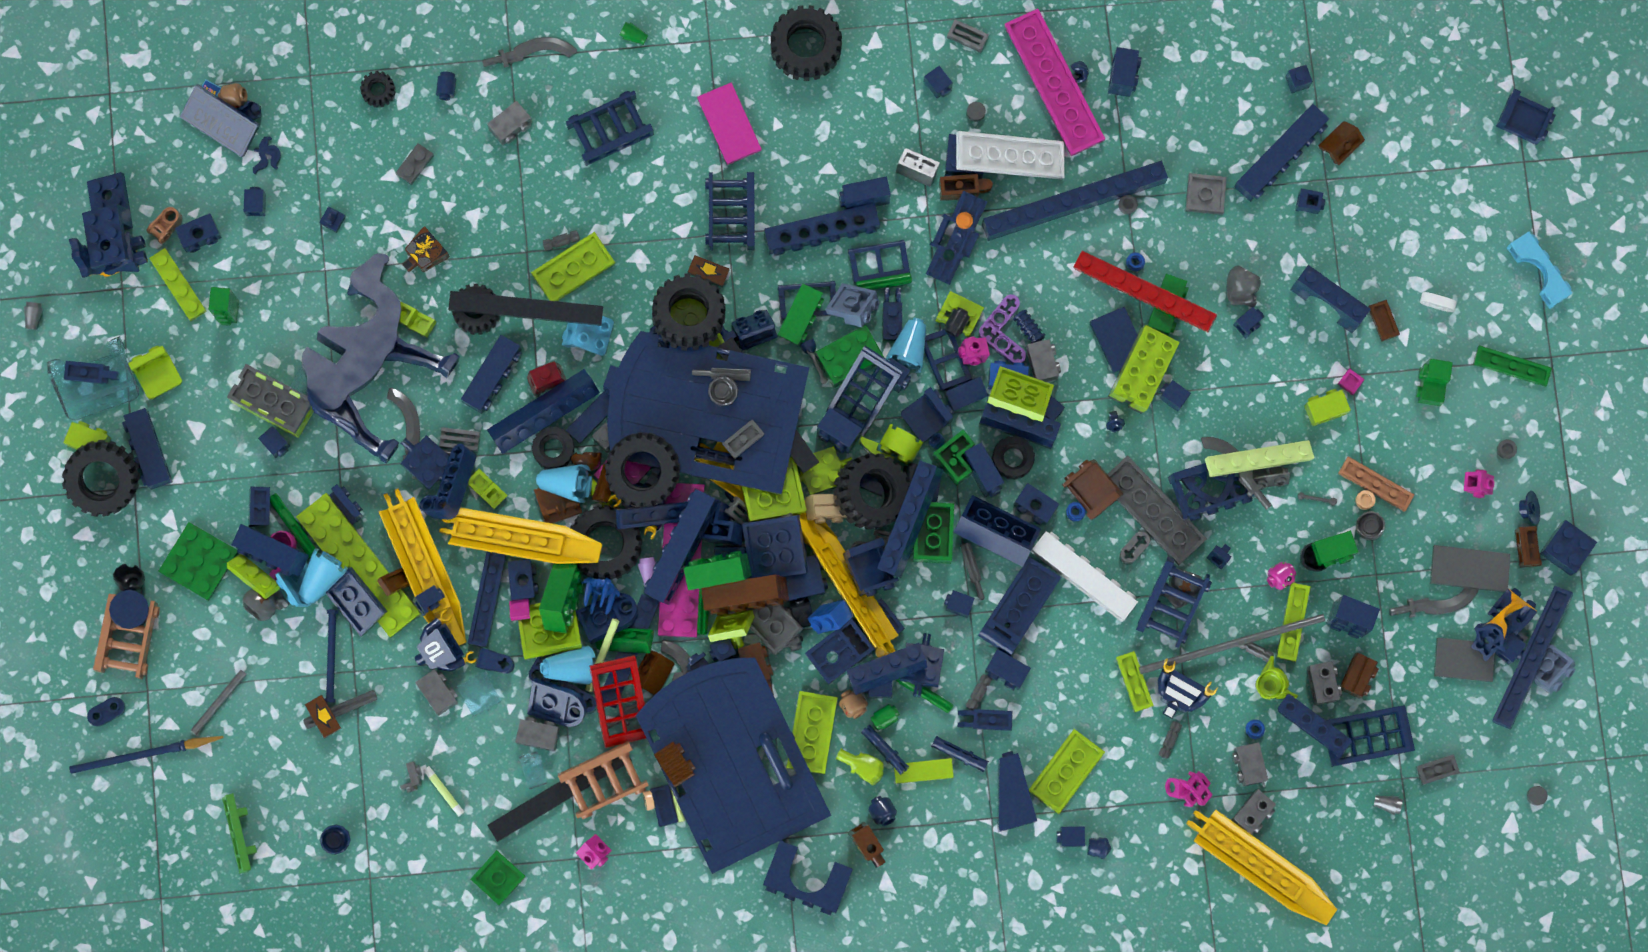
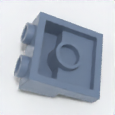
M842 283L828 304L826 312L829 315L844 318L845 324L863 327L865 323L870 322L872 311L877 310L879 307L877 292Z
M1550 644L1534 679L1535 684L1549 694H1552L1553 691L1558 692L1563 686L1562 681L1565 677L1570 678L1576 670L1574 668V660Z

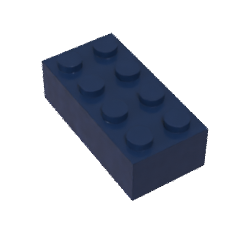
M972 495L953 533L1023 567L1041 528Z

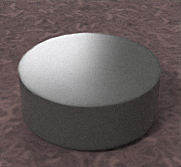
M972 102L969 104L967 116L971 121L978 122L984 118L986 109L982 103Z
M1124 195L1119 201V210L1127 215L1132 214L1137 209L1138 201L1132 195Z
M1503 440L1497 446V453L1503 459H1510L1517 453V446L1512 440Z
M1541 786L1531 787L1527 792L1529 803L1535 806L1544 804L1548 797L1547 791Z

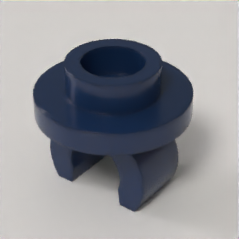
M1117 411L1109 412V422L1106 424L1107 430L1112 432L1120 431L1125 425L1124 419L1118 418Z

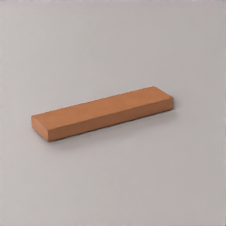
M1349 456L1338 472L1339 475L1365 490L1371 491L1377 497L1403 512L1406 511L1414 497L1413 493Z

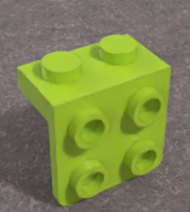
M154 346L149 349V353L143 356L137 355L128 363L147 398L150 400L182 384V379L163 346Z

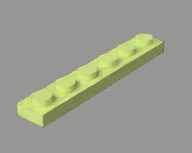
M1307 440L1209 456L1205 458L1209 476L1214 477L1311 461L1314 459L1310 441Z

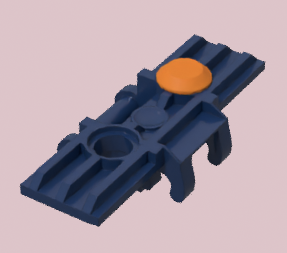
M963 191L952 216L943 213L940 227L933 242L931 241L929 244L936 247L937 250L926 275L946 284H951L962 257L970 258L976 240L979 239L980 234L975 232V228L987 201ZM950 221H952L956 225L946 247H943L940 243ZM946 250H952L954 253V258L951 261H947L943 257V253Z

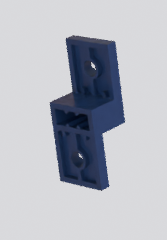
M119 172L87 181L91 211L82 213L91 268L97 269L129 260L124 230L133 228L124 173ZM108 191H111V198L109 200H106L105 194ZM106 241H110V248L105 251L103 245Z
M882 598L877 601L897 634H899L905 628ZM851 618L841 629L832 632L808 650L805 655L829 685L845 673L846 670L857 663H861L873 654L876 649L869 642L857 620ZM830 652H834L838 656L837 661L834 663L829 662L826 658Z

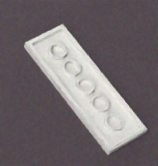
M958 131L956 133V169L1063 179L1064 141Z

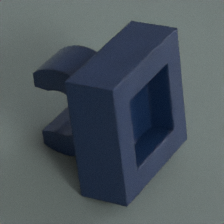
M328 206L319 223L337 233L346 216Z
M1226 544L1222 548L1216 545L1207 556V559L1222 570L1232 557L1228 554L1231 548Z

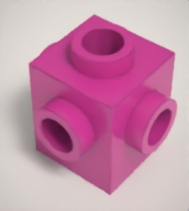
M968 337L963 340L958 349L963 365L970 364L975 366L986 362L990 355L986 337Z
M1486 470L1465 472L1464 491L1473 494L1475 498H1485V495H1493L1495 485L1493 475L1487 474Z
M595 834L579 848L576 854L592 870L597 865L599 867L603 866L609 860L607 856L612 850Z

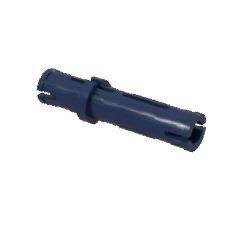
M871 725L862 730L861 734L884 756L886 763H890L900 775L909 769V765L900 758L897 750H893Z
M938 736L935 737L931 746L964 762V765H970L982 772L985 771L989 762L973 754L974 752H968Z

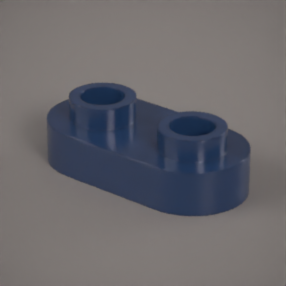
M118 697L107 699L89 710L87 714L88 722L96 727L107 724L124 713L125 703ZM114 703L117 704L116 710L111 709V705ZM96 713L100 714V718L98 720L94 719V715Z

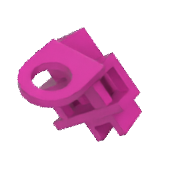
M1190 771L1188 773L1190 775L1188 781L1177 778L1167 779L1165 784L1166 793L1170 797L1184 799L1186 801L1184 806L1193 807L1196 802L1198 805L1204 806L1212 797V793L1208 789L1211 783L1199 771L1197 773ZM1171 782H1173L1175 785V790L1173 793L1170 790Z

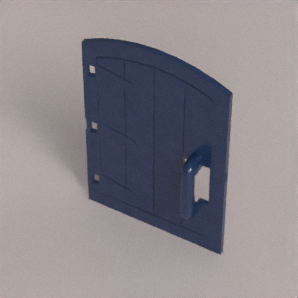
M640 331L622 358L611 388L607 419L610 451L616 443L628 435L638 432L653 433L656 436L666 439V442L674 447L673 449L679 457L680 473L781 495L810 367L713 346L703 348L700 345L699 349L694 351L692 347H688L687 351L681 350V346L673 348L671 343L669 348L659 347V340L663 341L661 335ZM717 353L729 355L728 360L716 359ZM775 365L787 368L786 374L774 372ZM711 368L751 370V380H733L738 388L737 398L732 404L721 406L714 403L708 394L709 385L714 379H711V376L692 375V370H711ZM752 419L765 434L736 459L730 453L698 446L699 438L723 443ZM636 452L627 459L629 462L661 468L658 459L649 452ZM700 458L732 465L734 469L695 462L694 459Z
M756 658L723 660L690 671L661 689L637 713V720L654 754L674 741L676 744H681L685 750L683 756L686 760L690 759L696 767L694 770L695 775L681 783L686 792L682 797H680L676 787H674L663 769L662 771L712 874L832 816ZM653 729L656 730L660 738L655 743L649 733ZM779 737L796 772L791 777L772 741ZM761 745L779 780L777 784L773 785L756 750ZM707 838L712 846V849L708 850V852L701 841Z

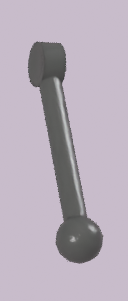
M1303 492L1298 493L1300 500L1305 498L1327 502L1332 506L1337 504L1336 498L1326 499L1305 495Z

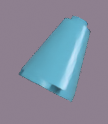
M913 318L907 321L888 352L887 360L892 358L908 369H916L915 373L921 372L926 325L923 320Z
M583 464L542 470L536 477V483L541 490L577 503H584V498L589 497L592 488V476H588V471L591 470L587 465Z
M317 548L312 553L298 592L301 596L300 599L307 604L311 602L316 603L348 570L346 566L343 569L340 566L342 562L324 551L322 554L317 553L319 550Z
M583 646L580 649L557 654L543 660L540 664V672L545 678L590 685L592 679L589 665H593L592 658H595V654L590 646Z

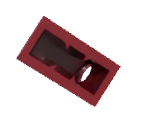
M555 361L529 371L527 376L534 396L553 389L567 380L561 365Z

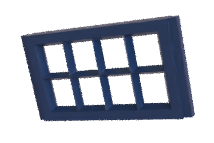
M864 346L826 412L829 408H832L861 427V435L865 436L904 370L869 347ZM865 358L877 365L872 375L860 368ZM880 368L892 375L888 385L875 378ZM857 371L869 378L865 388L852 381ZM873 381L885 389L880 398L867 391ZM850 384L862 392L857 401L844 394ZM865 394L877 401L872 411L860 404ZM842 397L854 404L849 414L837 407ZM857 407L869 414L864 424L852 417Z
M1405 705L1325 720L1332 726L1346 724L1349 738L1352 740L1353 756L1339 758L1328 749L1331 767L1415 751ZM1396 714L1399 728L1386 730L1384 716ZM1379 717L1382 731L1370 734L1367 719ZM1363 720L1366 734L1354 737L1351 722ZM1400 732L1403 746L1390 748L1388 734ZM1383 735L1386 749L1374 752L1371 737ZM1367 738L1370 753L1358 755L1355 740Z

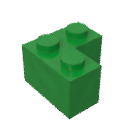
M1430 358L1420 367L1418 378L1421 381L1420 386H1417L1416 389L1418 403L1441 406L1444 403L1446 384L1451 380L1453 362Z
M964 429L935 451L932 456L939 466L943 467L944 472L956 486L968 478L973 471L962 458L966 450L975 446V443Z
M1351 530L1315 541L1311 544L1318 566L1324 565L1325 568L1335 565L1336 562H1339L1340 565L1348 563L1358 553Z

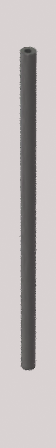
M1324 614L1168 658L1167 665L1172 666L1174 661L1176 664L1321 623L1325 621ZM1164 660L1139 667L1140 674L1164 668Z

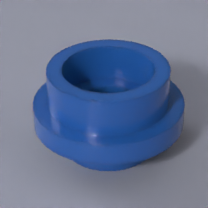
M1131 253L1126 259V265L1131 271H1140L1145 265V258L1140 253ZM1132 260H1138L1139 264L1133 265Z
M1073 502L1068 505L1066 515L1072 521H1080L1085 516V508L1081 503ZM1077 509L1079 511V514L1074 515L1072 513V510Z
M1251 720L1247 723L1245 731L1250 738L1259 739L1264 735L1265 726L1259 720ZM1253 726L1258 728L1257 733L1252 732Z

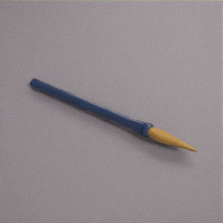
M223 736L192 738L187 741L181 740L180 743L178 741L170 745L69 766V770L73 774L165 753L186 751V749H195L222 739Z

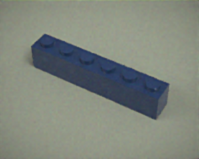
M1312 104L1236 182L1234 187L1250 202L1254 198L1258 200L1265 192L1263 189L1267 185L1271 186L1278 179L1276 175L1279 172L1283 174L1290 167L1288 163L1292 159L1297 160L1303 153L1301 149L1305 145L1309 147L1316 140L1314 136L1317 133L1322 134L1327 129V122L1330 118Z
M583 369L488 428L487 431L503 454L595 397L600 392L592 378Z
M919 461L877 569L898 578L902 577L942 476V469Z
M697 489L689 495V503L686 509H683L680 513V521L677 527L675 526L672 529L671 539L663 547V555L660 561H657L654 565V573L644 586L645 594L667 605L670 604L685 574L684 567L688 566V562L692 560L721 502Z

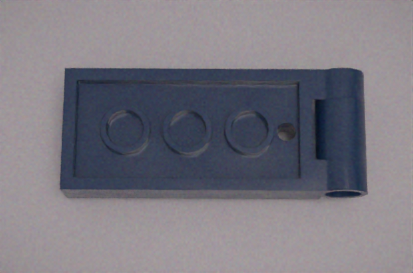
M1028 557L978 636L1011 656L1061 577L1031 557Z

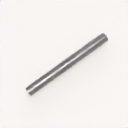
M240 670L193 726L192 732L196 735L247 675L244 671Z

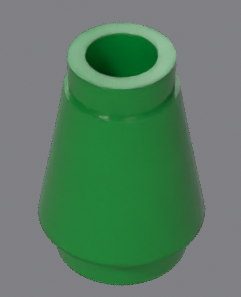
M625 22L619 34L624 40L644 45L648 37L645 32L631 22L630 24Z

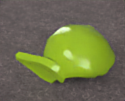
M1270 656L1255 683L1258 693L1264 699H1284L1287 694L1297 698V694L1288 690L1289 680L1287 675L1281 669L1274 667V656Z

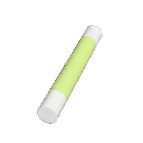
M431 767L425 768L423 770L457 816H461L464 813L463 809Z

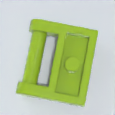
M950 291L935 321L946 324L949 318L945 316L946 312L951 313L953 309L962 308L968 312L967 315L970 317L968 321L970 324L968 327L965 326L963 333H965L964 336L970 337L984 307Z

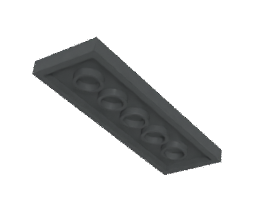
M1128 455L1107 474L1124 494L1117 501L1172 559H1175L1174 561L1178 566L1207 540L1189 519H1183L1182 512Z

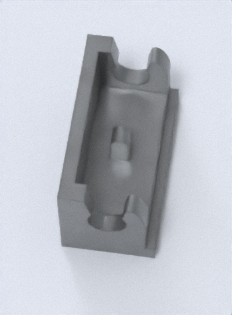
M905 148L898 162L896 173L930 187L940 162Z

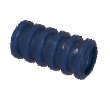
M1022 310L1014 316V322L1017 321V326L1021 327L1020 330L1024 331V335L1028 336L1027 339L1031 340V343L1042 341L1045 338V333H1041L1042 329H1038V324L1034 323L1035 320L1031 319V315L1027 314V310Z

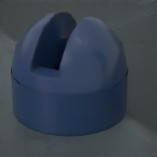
M935 433L929 439V445L937 450L946 443L945 438L940 433Z

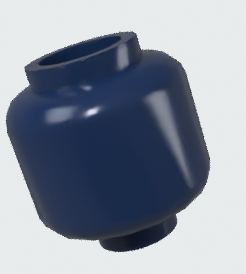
M878 796L871 800L872 804L869 806L868 812L877 825L887 826L895 821L897 810L890 798Z

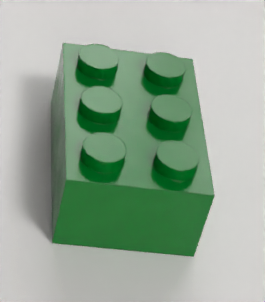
M866 325L816 351L815 357L833 389L843 383L864 346L869 347L884 357ZM865 358L860 368L868 371L877 365ZM857 371L854 378L859 376L861 373Z
M931 502L913 547L912 562L951 564L954 503Z
M741 551L731 552L726 557H723L722 554L711 556V558H707V561H704V558L694 559L688 562V566L684 567L688 591L741 581L752 576L747 553L741 554Z
M575 563L553 564L539 606L544 630L567 633L569 626L573 624V613L579 605L578 597L579 594L583 593L584 583L581 582V572H579L578 566Z

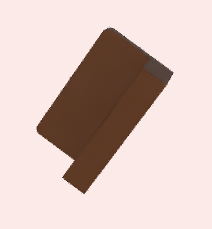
M1343 121L1318 146L1321 150L1329 153L1335 164L1340 165L1365 139L1358 127Z
M653 650L650 653H646L638 668L641 688L652 695L658 693L662 689L675 663Z

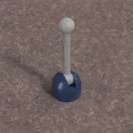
M814 339L800 344L802 351L807 355H811L821 377L820 382L826 384L828 379L823 375L814 355L817 348Z

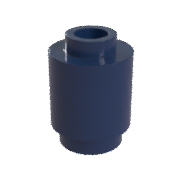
M443 71L438 76L436 95L439 96L440 100L449 101L450 98L455 96L457 79L452 72Z

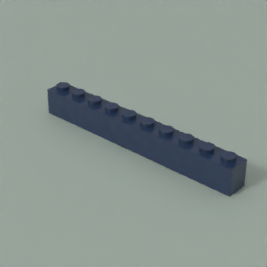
M1161 160L983 218L982 226L987 240L991 241L1120 199L1124 195H1132L1165 184L1168 176Z

